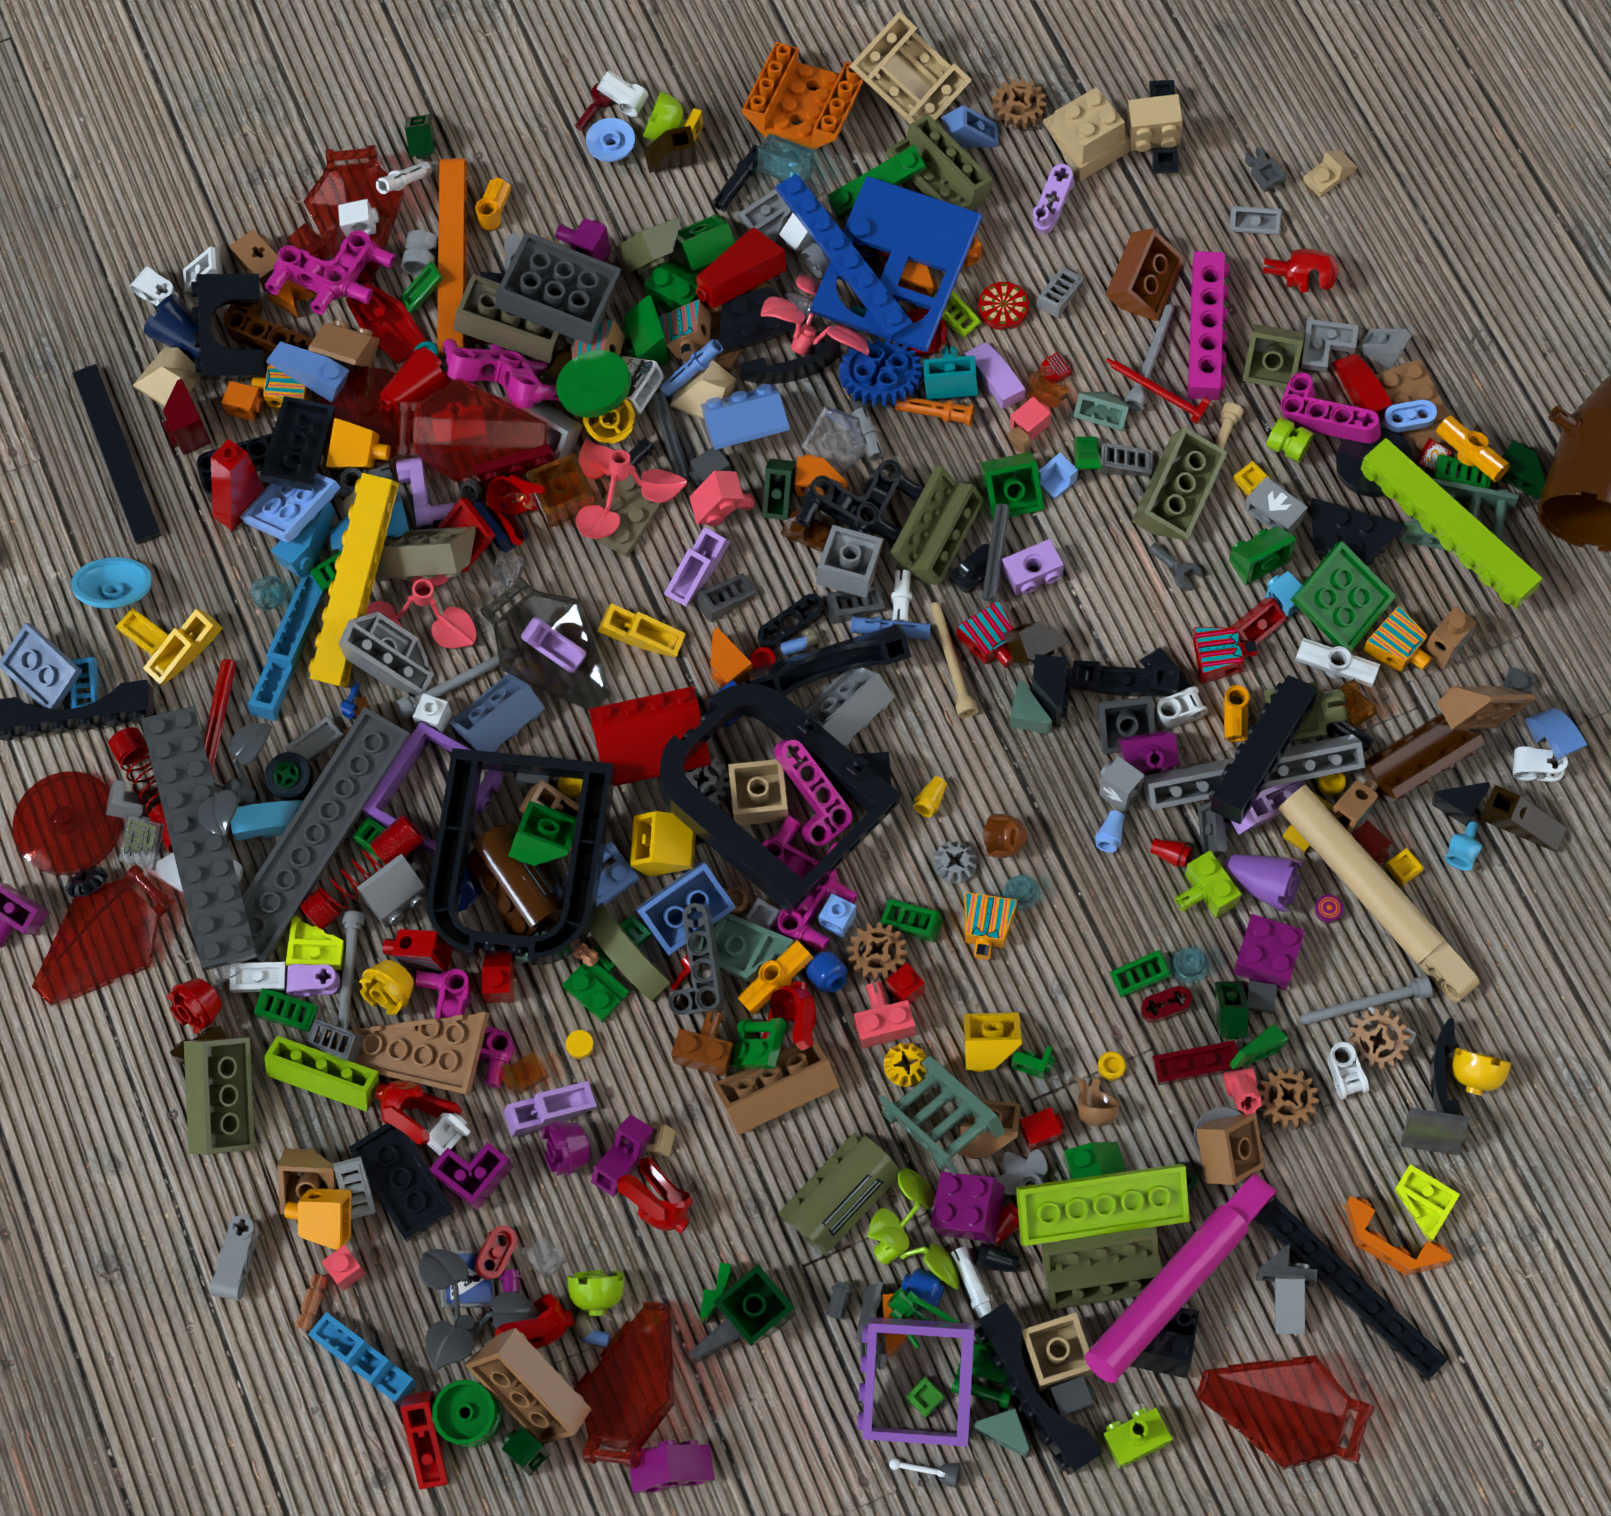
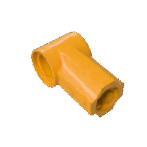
M495 177V179L490 180L483 198L476 203L475 209L479 226L486 231L495 230L501 223L500 215L511 191V185L505 182L504 179Z
M1241 685L1229 687L1223 701L1224 740L1230 742H1242L1248 739L1249 692ZM1233 696L1239 697L1243 703L1239 705L1233 704L1229 698Z

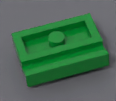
M597 963L593 967H589L586 964L580 965L562 984L565 991L602 1023L630 995L624 986Z

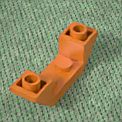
M1350 1195L1344 1208L1357 1247L1406 1276L1446 1267L1453 1255L1449 1254L1448 1249L1438 1242L1433 1241L1431 1243L1426 1241L1417 1258L1414 1259L1411 1257L1412 1254L1401 1246L1393 1247L1385 1242L1386 1238L1378 1232L1366 1231L1365 1228L1376 1210L1371 1208V1203L1364 1198H1354Z

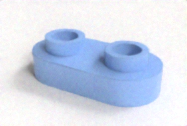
M1428 400L1395 404L1386 410L1384 424L1393 432L1429 427L1435 421L1437 409ZM1423 414L1426 418H1420L1418 415ZM1393 419H1399L1401 422H1394Z

